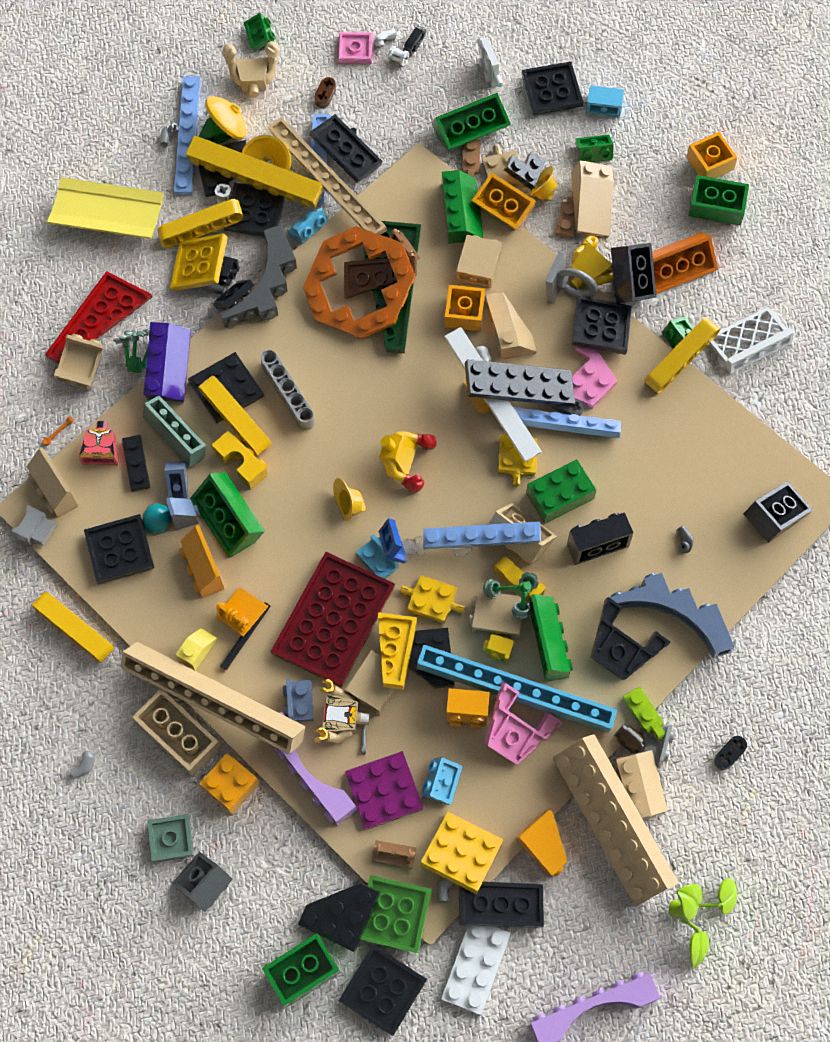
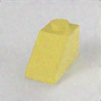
M200 628L185 640L176 653L179 662L196 671L218 638Z

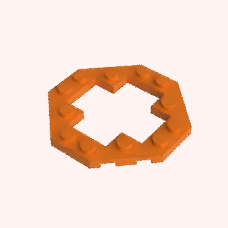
M355 226L322 242L303 285V290L314 319L317 322L363 339L396 324L401 307L404 306L408 297V291L411 284L414 283L416 276L404 245L401 242ZM364 245L370 260L382 254H387L397 283L381 290L387 304L386 307L354 320L348 305L335 311L331 310L321 282L337 275L331 260L332 258Z

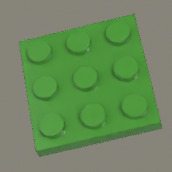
M370 875L368 886L381 893L361 940L419 953L432 889Z

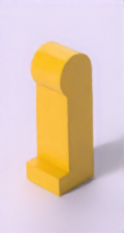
M504 556L493 566L494 571L509 586L519 585V579L525 573ZM538 583L536 589L534 588L527 593L526 600L530 603L531 595H544L546 586Z

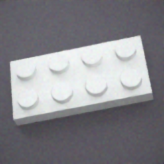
M468 925L441 1000L481 1016L511 933L494 926Z

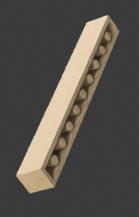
M139 642L123 651L120 668L287 754H290L302 743L305 726Z

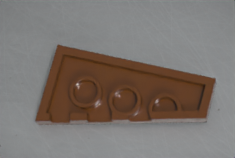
M408 256L415 276H417L416 257ZM388 258L344 262V297L346 299L397 282Z

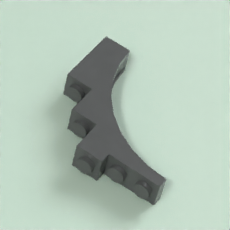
M281 225L264 230L268 247L265 271L255 289L244 300L220 313L225 328L235 326L245 320H252L256 316H259L261 321L271 320L278 316L277 305L273 297L281 296L288 292L283 273H289L297 269L296 258Z

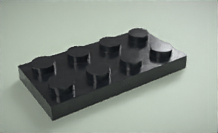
M336 114L310 131L309 136L356 183L379 168L383 163Z
M482 882L477 894L459 886V925L543 928V884Z

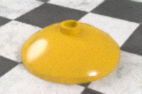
M210 96L205 100L207 112L225 133L239 140L246 136L245 121L236 104L216 96Z
M260 135L254 137L244 146L241 152L264 162L271 160L272 165L290 171L291 155L289 149L283 141L275 136Z

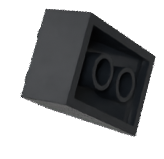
M787 481L754 501L743 515L769 543L808 515L813 509Z

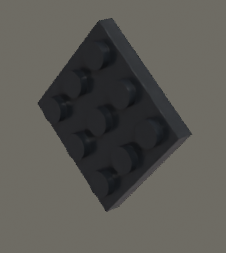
M571 61L522 70L521 75L533 115L583 107L584 102Z
M234 182L230 199L239 201L243 219L238 223L225 227L224 231L265 237L264 230L278 226L280 223L285 202L284 196L279 194L275 196L266 189L262 188V190H259L249 184Z
M578 296L572 345L626 355L632 306Z
M236 352L188 378V382L216 424L224 419L198 389V386L212 375L219 380L242 408L264 397L263 391Z
M140 514L84 529L98 584L155 568Z
M373 944L338 1001L391 1036H394L426 983L427 978Z

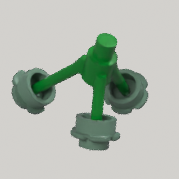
M523 573L522 578L519 579V585L500 586L499 582L493 579L485 582L483 592L487 598L493 599L499 596L501 591L513 590L521 597V601L515 603L512 608V614L521 620L531 615L530 605L525 600L527 593L538 587V577L536 574Z

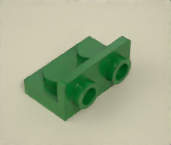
M258 13L244 22L249 44L254 52L267 45L270 41L275 42L276 37L271 30L272 23L268 17L265 18L261 13Z
M609 134L575 138L579 161L592 163L613 160L614 144Z
M684 316L669 321L662 334L674 349L693 329V326Z

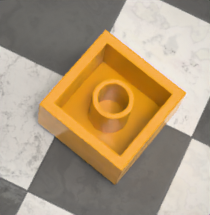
M720 132L690 144L686 156L698 175L717 178L734 170L738 158Z
M449 285L444 328L458 329L461 327L463 330L481 331L485 288Z
M449 688L446 723H450L451 726L461 727L462 724L478 729L486 726L490 692Z
M226 753L199 784L207 794L233 815L260 783L251 772Z

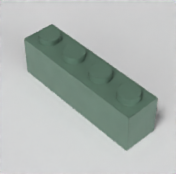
M160 396L144 403L143 418L183 461H186L188 467L204 459L206 445Z

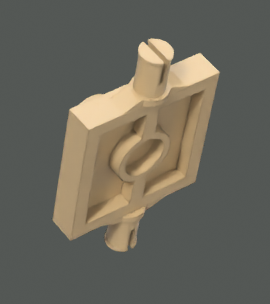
M497 144V148L494 145L492 148L495 155L482 158L487 178L492 172L512 186L521 184V182L504 171L508 158L511 155L518 158L516 150L501 153L500 145Z

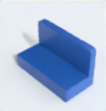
M388 518L378 531L385 558L404 564L407 559L396 522Z

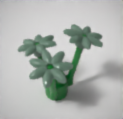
M143 329V332L127 330L124 331V335L129 336L126 338L120 336L113 340L116 344L122 343L125 349V367H127L128 372L142 373V369H146L148 347L143 361H141L140 357H136L139 336H148L150 329ZM130 342H133L132 356H129L128 347Z

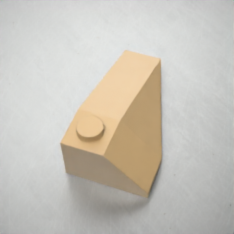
M503 292L486 294L485 298L500 360L536 353L532 334Z

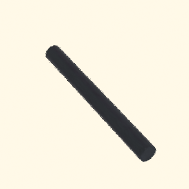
M264 602L268 605V608L244 637L240 636L220 665L222 669L227 671L271 607L268 603Z

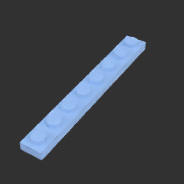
M183 76L174 184L175 196H192L195 165L189 162L186 152L194 135L197 136L200 76Z

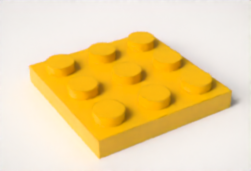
M218 234L179 242L170 288L173 291H180L218 284L227 236L225 234Z
M447 812L421 860L420 866L477 894L503 843V839Z

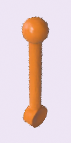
M67 417L66 422L50 437L43 439V444L49 446L51 440L68 424L73 423V418Z

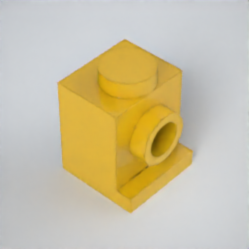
M491 634L490 639L485 640L482 650L486 651V654L491 659H503L504 664L508 665L514 641Z

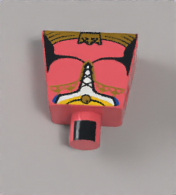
M97 421L96 429L86 430L79 452V459L83 465H118L116 436L113 430L108 429L107 422Z

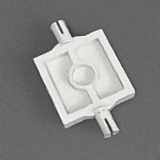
M479 38L477 40L480 54L478 63L480 68L484 70L486 82L489 81L491 88L495 86L498 88L502 87L504 83L500 77L499 63L488 38Z

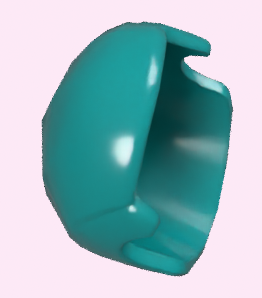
M159 503L149 505L143 513L144 529L156 535L166 532L168 526L172 523L169 509Z

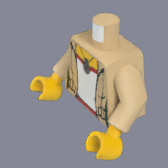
M331 680L322 681L327 685V688H319L320 692H329V694H326L323 726L314 731L319 733L321 737L315 738V742L324 740L326 742L340 743L356 734L357 724L369 725L370 713L358 712L359 705L353 696L333 685Z

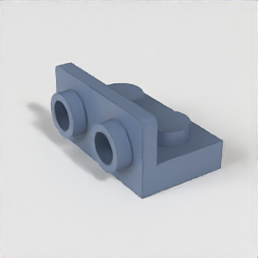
M286 679V685H283V697H287L288 705H284V715L295 722L314 721L311 680L291 682L290 679Z

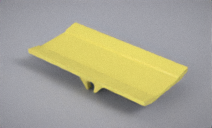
M61 177L47 223L152 239L164 193Z

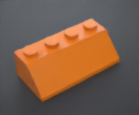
M702 232L652 251L656 294L718 270L712 238L710 235Z

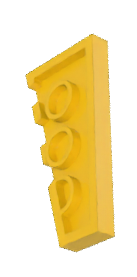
M378 613L383 687L404 690L417 617Z

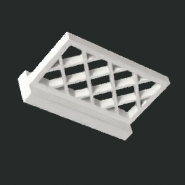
M767 307L720 330L709 345L725 363L726 370L731 375L792 344L794 332L791 328L787 329L770 308ZM767 314L771 320L770 322L762 321L760 317ZM748 323L756 324L755 330L744 328V326ZM758 325L769 327L768 332L757 330ZM773 327L780 329L781 332L778 334L770 333V330ZM732 331H738L740 332V336H730L729 333ZM742 334H753L752 340L742 338ZM755 336H765L766 340L757 341ZM719 338L724 339L725 342L724 345L716 344L714 340ZM727 340L738 342L737 347L726 346ZM740 343L751 344L748 349L739 348ZM724 351L735 352V355L727 358Z

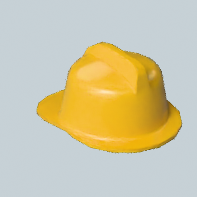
M552 166L545 168L540 173L536 187L531 190L530 195L534 194L541 200L546 199L550 201L557 188V183L552 176L554 170Z
M336 478L333 483L334 498L342 512L343 518L349 521L353 515L366 510L364 500L358 490L348 488L343 479Z

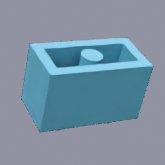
M590 86L586 113L620 117L624 90Z

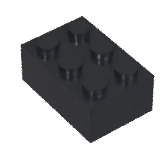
M651 243L611 248L616 303L656 298Z
M625 512L621 514L613 513L606 519H595L588 525L573 527L569 532L567 547L575 565L628 548L634 532Z

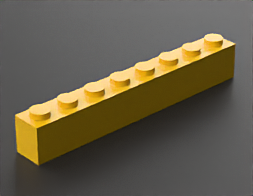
M195 135L186 152L189 162L195 166L200 164L211 172L218 171L227 178L234 177L243 184L250 183L256 189L262 190L263 188L272 195H282L286 200L291 202L295 200L306 208H310V206L316 208L324 191L322 183Z

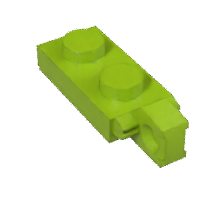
M639 686L623 695L624 702L643 731L647 733L652 732L657 741L664 738L665 732L661 727L664 723L642 688Z

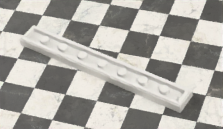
M461 327L445 336V340L464 369L467 359L483 361ZM483 398L524 462L541 454L542 451L509 401Z

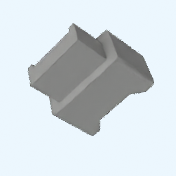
M28 505L26 507L27 514L18 527L12 529L11 533L15 538L29 545H33L36 542L45 546V543L57 526L54 522L48 520L44 512Z

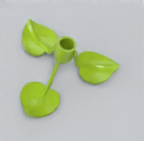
M726 878L720 884L718 890L719 902L701 903V887L697 884H688L676 890L680 901L672 900L669 905L670 916L680 918L681 923L687 924L696 932L692 934L689 944L692 969L698 967L705 959L709 950V938L706 932H701L700 928L688 920H692L696 916L699 907L721 906L722 914H729L734 909L737 901L736 884L731 878Z

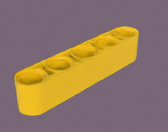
M230 199L158 227L157 231L162 247L171 248L179 245V242L192 240L238 223L243 219V214L239 201Z
M707 317L703 318L648 374L644 382L657 394H660L704 350L721 329Z
M212 375L198 386L201 394L246 446L253 450L256 456L272 445L265 433L215 376Z
M44 590L31 604L39 614L98 662L102 663L115 649L111 643L47 591Z

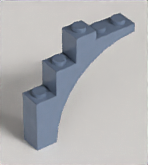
M662 573L648 574L643 579L642 587L635 586L629 589L628 592H616L609 597L623 608L642 607L654 609L682 621L699 636L712 658L729 654L735 647L717 603L713 605L709 603L704 604L698 609L690 589L683 590V588L672 591L671 594Z

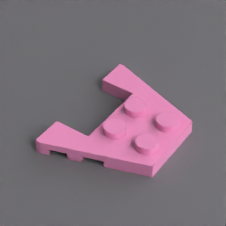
M576 346L575 350L588 361L572 376L574 398L582 401L584 406L593 408L617 384V380L596 349Z
M502 682L484 744L518 765L536 749L535 746L543 739L546 740L555 728H559L563 722L546 712L537 728L534 729L509 712L511 705L520 692L507 683Z

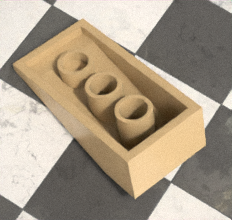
M580 160L571 171L576 232L608 238L610 236L613 194L612 166Z

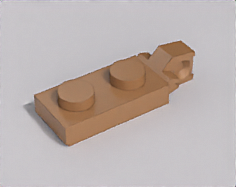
M474 140L463 145L462 172L474 178L475 174L480 173V140Z
M569 191L568 199H563L561 203L555 236L573 238L575 230L573 191Z

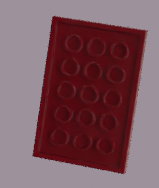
M325 552L271 649V654L322 679L331 680L333 684L342 688L378 620V613L382 612L394 590L395 583Z

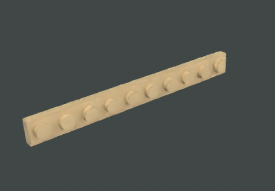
M282 117L268 126L272 135L285 143L290 154L316 181L322 183L325 191L360 228L379 235L387 231L386 226Z

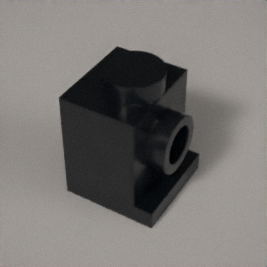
M223 257L218 284L230 286L231 281L236 277L237 271L239 272L240 270L238 259Z

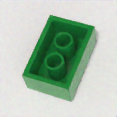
M696 175L688 216L741 226L745 214L749 184Z
M576 459L528 483L526 494L544 524L595 499L596 488Z
M318 933L262 968L285 1008L341 973Z

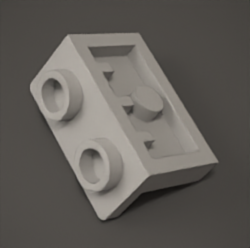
M671 724L661 726L665 735L659 741L656 740L652 732L647 733L644 731L643 737L645 739L643 742L645 745L639 753L652 750L656 766L660 768L663 762L667 763L670 754L667 746L668 743L672 744L675 732L671 731L673 726Z

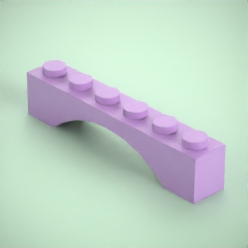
M278 748L275 749L281 760L285 758L289 763L287 768L293 775L297 773L301 778L299 783L304 790L307 791L309 789L313 794L311 798L318 807L322 805L325 809L324 815L330 823L334 821L338 826L357 811L356 805L344 790L323 784L305 769L296 749L290 754Z
M643 972L631 976L632 981L624 983V980L612 984L613 989L606 992L604 988L593 992V997L585 1000L584 996L573 1000V1005L565 1008V1005L552 1009L554 1013L546 1016L545 1013L533 1017L534 1022L530 1023V1027L536 1042H560L571 1023L582 1013L594 1007L606 1004H623L640 1008L659 1000L660 995L650 973L646 975Z

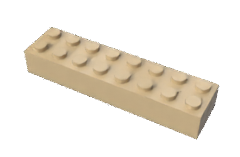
M595 735L580 739L552 757L635 907L678 883L677 879Z

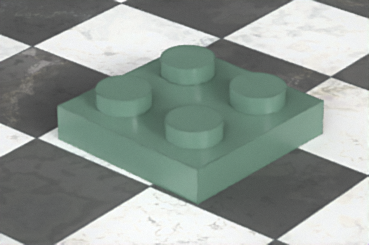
M189 814L147 821L152 863L194 856Z

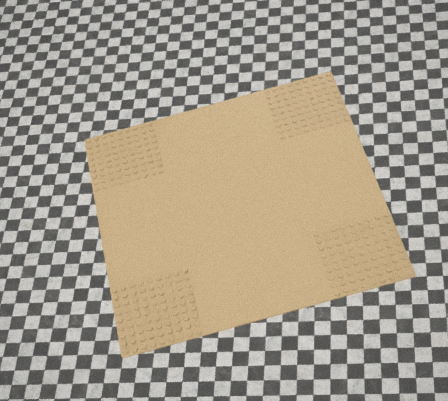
M419 143L357 195L381 221L421 224L418 248L420 259L417 260L416 264L417 276L413 287L405 354L386 352L382 330L361 339L329 325L319 323L314 319L303 290V285L322 242L355 226L360 227L343 208L307 241L292 251L296 258L297 269L289 273H283L288 292L281 296L273 297L277 305L278 316L261 321L260 317L256 316L252 320H245L235 326L225 328L221 314H219L190 339L184 402L165 401L206 445L204 459L191 467L186 465L188 497L190 499L209 474L226 472L265 530L253 545L229 558L201 515L197 516L198 524L176 530L172 519V523H170L167 531L156 535L145 530L155 568L101 584L96 582L84 529L140 514L143 520L145 509L152 504L159 503L168 508L166 502L168 493L164 471L167 462L183 461L143 418L144 403L150 401L143 395L145 379L51 459L78 505L77 507L57 517L56 513H50L45 505L48 502L45 497L42 499L36 489L39 488L37 483L32 484L30 479H27L0 503V517L13 529L18 527L27 514L26 507L28 505L44 512L48 520L54 522L57 527L50 535L45 546L36 542L29 546L129 646L139 642L184 665L179 662L176 653L190 635L202 628L218 639L196 672L283 714L284 705H288L287 697H283V685H286V679H290L291 682L311 680L314 721L297 722L305 726L302 743L296 748L298 757L305 769L314 778L332 788L344 790L355 805L356 802L345 771L403 751L424 810L365 830L357 808L355 813L337 826L334 821L330 823L325 817L324 813L326 811L322 805L318 807L311 798L313 796L309 789L307 791L304 790L299 783L301 778L297 773L293 775L287 768L289 764L287 760L279 758L275 752L276 747L186 702L367 884L370 875L432 889L422 939L428 945H431L459 917V885H452L448 889V902H438L437 885L442 876L420 866L421 860L447 812L503 839V843L483 882H492L523 849V846L515 837L545 810L550 809L555 816L573 797L552 757L580 739L595 735L609 759L621 746L617 741L618 738L614 736L618 729L624 723L627 726H632L635 730L640 726L624 702L623 695L640 686L656 709L709 654L706 645L699 636L685 623L675 617L654 609L642 607L622 608L613 625L640 645L645 647L653 632L656 631L671 642L627 679L621 680L590 658L605 599L611 597L616 592L621 591L625 593L632 587H642L643 579L648 574L662 573L670 593L672 594V591L683 588V590L689 588L698 609L704 604L709 603L713 605L717 603L729 632L830 526V477L691 363L660 394H657L644 380L673 349L631 315L626 355L597 350L616 378L617 384L593 408L584 406L581 415L621 421L620 437L612 438L525 426L531 436L537 438V445L542 452L537 455L536 475L520 476V486H512L513 475L498 472L499 436L507 434L492 411L479 413L473 407L463 384L466 381L465 369L445 340L447 334L456 330L444 328L449 285L485 288V295L503 292L532 334L536 353L500 360L485 298L481 331H463L475 349L480 346L488 348L492 358L491 362L571 370L572 376L588 361L575 350L576 346L572 345L577 297L568 294L561 288L555 303L548 302L545 280L557 254L522 225L515 230L481 207L483 237L502 242L501 253L499 254L493 275L492 287L457 281L456 270L464 242L448 244L441 185L442 171L454 170ZM364 245L332 258L331 260L337 275L321 282L331 310L335 311L348 305L354 320L377 311L373 291L348 299L344 297V262L365 260ZM566 262L567 268H571V265ZM569 276L567 284L577 289L570 283L574 276ZM257 281L254 284L255 286L251 288V292L255 289L259 281ZM584 282L577 290L588 291L590 286ZM599 288L597 293L591 297L615 302ZM241 297L240 299H238V303H240L246 297ZM273 350L278 355L314 413L315 425L310 430H303L298 426L263 370L261 354L264 351ZM234 352L237 353L264 393L263 398L243 409L272 443L260 455H254L258 460L262 459L266 463L268 476L253 489H250L237 474V469L244 461L234 459L226 465L213 452L212 444L228 430L233 435L236 433L225 420L217 424L215 423L188 382L189 377ZM510 402L512 407L558 412L548 404ZM294 403L293 405L298 406L301 403ZM575 406L572 408V411H575L578 407ZM309 417L302 418V420L310 419ZM97 421L107 422L108 429L114 431L117 442L118 465H83L79 459V452L85 432L88 429H96ZM401 431L435 436L437 445L433 450H424L422 446L417 445L409 471L411 476L421 475L424 480V486L421 491L412 493L401 485V482L386 474L385 467L379 459L382 449L380 440L388 434L393 435L395 432ZM141 435L151 488L132 492L122 438ZM577 459L596 488L595 499L544 524L526 494L527 484ZM336 478L343 479L348 488L358 490L364 500L366 510L353 515L349 521L343 518L342 512L334 498L333 483ZM788 481L813 510L783 534L768 543L743 513L754 501ZM510 503L516 505L537 522L540 521L541 525L557 536L540 558L532 564L523 561L520 555L507 549L505 545L424 549L423 529L488 525L495 512ZM625 512L634 532L630 546L575 565L567 547L570 530L577 525H588L595 519H606L613 513L621 514ZM390 518L396 522L407 561L404 564L398 562L399 568L386 578V580L395 583V588L381 613L417 617L415 631L448 627L451 654L617 709V713L609 733L553 715L562 721L563 724L559 728H555L546 740L543 739L535 746L536 749L516 765L484 744L497 700L496 695L489 693L486 726H482L479 729L462 724L461 727L451 726L450 723H446L449 688L481 690L455 682V687L435 689L425 679L408 668L404 690L395 689L385 703L384 710L380 716L358 703V712L370 713L369 725H366V754H362V725L357 724L356 734L340 743L326 742L324 740L315 742V738L321 737L319 733L314 731L323 726L326 694H329V692L322 693L319 690L321 687L327 688V685L322 682L325 679L272 655L270 651L324 553L333 554L371 572L356 555V551L371 540L370 536L373 534L379 538L378 531L386 520ZM198 525L224 586V590L204 598L201 592L196 593L192 583L196 581L194 575L189 576L185 566L189 564L187 558L183 559L179 548H182L180 540ZM683 525L694 538L692 550L688 553H682L679 550L682 538L676 530ZM503 556L510 559L523 572L536 574L538 583L546 586V592L543 596L553 597L554 603H558L560 615L557 616L559 622H562L564 627L562 638L563 641H567L568 652H566L567 659H571L573 667L569 678L545 682L530 615L521 621L519 640L511 639V635L480 630L472 633L469 619L470 614L474 615L475 608H472L473 596H477L478 590H483L485 582H488L489 579L498 581L500 586H509L493 569V566ZM420 575L456 586L457 592L454 597V603L465 606L463 614L451 611L446 618L445 624L407 612L410 596L400 594V589L402 585L413 589L417 585ZM241 587L263 603H268L271 607L226 671L220 665L241 635L215 618L218 613L216 605L219 602L227 603L238 588ZM513 590L500 592L502 594L518 596ZM378 620L341 689L345 690L371 650L375 653L381 652ZM491 634L514 641L508 665L504 664L503 659H491L486 654V651L482 650L485 640H489ZM513 702L509 709V712L534 729L537 728L546 713L517 702ZM443 757L463 766L451 805H445L431 798L425 799L421 797L423 793L422 785L427 780L429 773L428 766L435 758ZM375 841L417 847L413 868L372 861Z

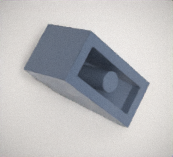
M186 461L167 462L164 471L168 498L189 499Z
M166 498L176 530L199 523L197 516H200L197 505L193 506L191 499Z

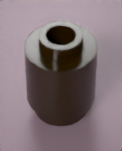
M625 723L614 734L618 738L617 741L631 753L634 751L638 753L645 745L643 742L645 738L632 726H627Z

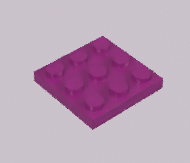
M403 751L345 771L365 830L424 810Z

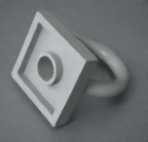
M558 252L545 280L547 301L555 303L561 288L575 297H593L598 291L595 280L580 270L567 268L566 254ZM569 276L582 279L590 286V290L581 291L567 284Z

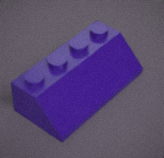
M150 322L143 393L147 400L160 396L164 401L184 402L191 329L171 323Z

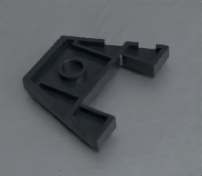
M607 597L604 601L590 658L621 680H625L650 658L658 654L660 650L668 646L671 641L656 631L653 632L645 647L640 645L613 625L623 607Z

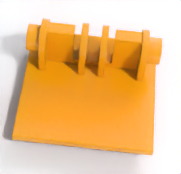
M239 587L227 603L219 602L216 605L218 613L215 618L244 637L268 608V605Z

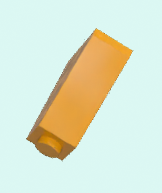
M550 809L545 810L515 838L547 876H558L565 869L564 865L567 863V858L553 812Z

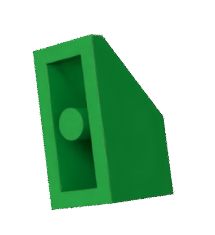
M211 117L206 120L199 135L200 138L216 144L233 139Z

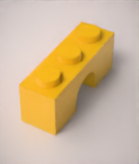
M228 430L212 444L213 452L226 465L234 459L244 461L237 469V474L250 489H253L268 476L266 463L262 459L258 460L254 456L253 450L249 446L245 447L237 434L233 435Z

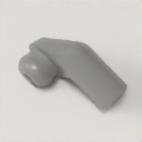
M442 877L437 885L438 902H448V889L455 885V883Z

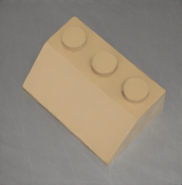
M43 447L39 448L26 466L30 472L27 476L32 484L37 483L39 486L36 490L42 499L44 497L47 499L48 502L45 505L50 513L55 512L57 517H60L78 505Z
M510 503L496 511L488 525L537 521L516 505ZM541 525V543L505 545V547L520 555L523 561L532 564L540 558L557 536Z
M652 750L612 760L615 772L641 818L668 811Z

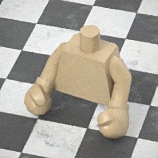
M270 41L267 43L265 52L268 57L236 59L235 61L236 49L233 45L227 44L222 49V55L228 65L231 79L237 86H241L243 92H249V96L252 98L258 97L259 91H265L267 84H270L276 76V62L280 52L279 45L276 42Z

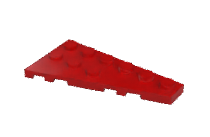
M106 271L46 352V357L59 364L67 335L77 334L88 341L90 339L97 340L153 298L152 294Z

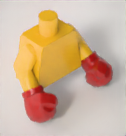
M406 431L384 436L380 440L382 449L379 459L385 467L386 474L401 482V485L412 493L421 491L424 486V480L419 474L409 475L417 445L422 446L424 450H433L437 445L435 436L431 434H414Z

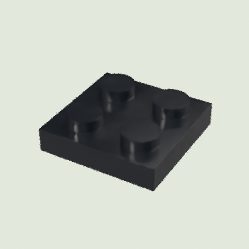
M251 280L237 281L212 304L216 309H230L238 304V299L249 295L251 288L255 285Z

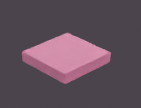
M339 32L338 63L372 64L373 33Z

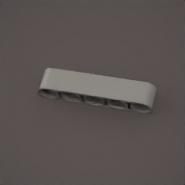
M273 350L264 351L261 354L263 370L298 426L303 430H310L315 425L314 413L278 355ZM294 403H301L298 406L293 405ZM304 417L310 418L308 420H302V418Z

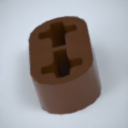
M326 77L321 80L314 96L317 107L326 108L329 106L336 91V82L333 78Z

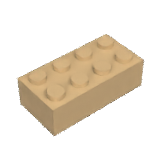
M160 689L132 717L135 723L192 777L221 748L219 742L163 689Z

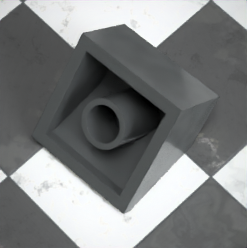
M199 851L172 884L195 905L206 912L214 904L217 897L227 889L233 879L219 865Z

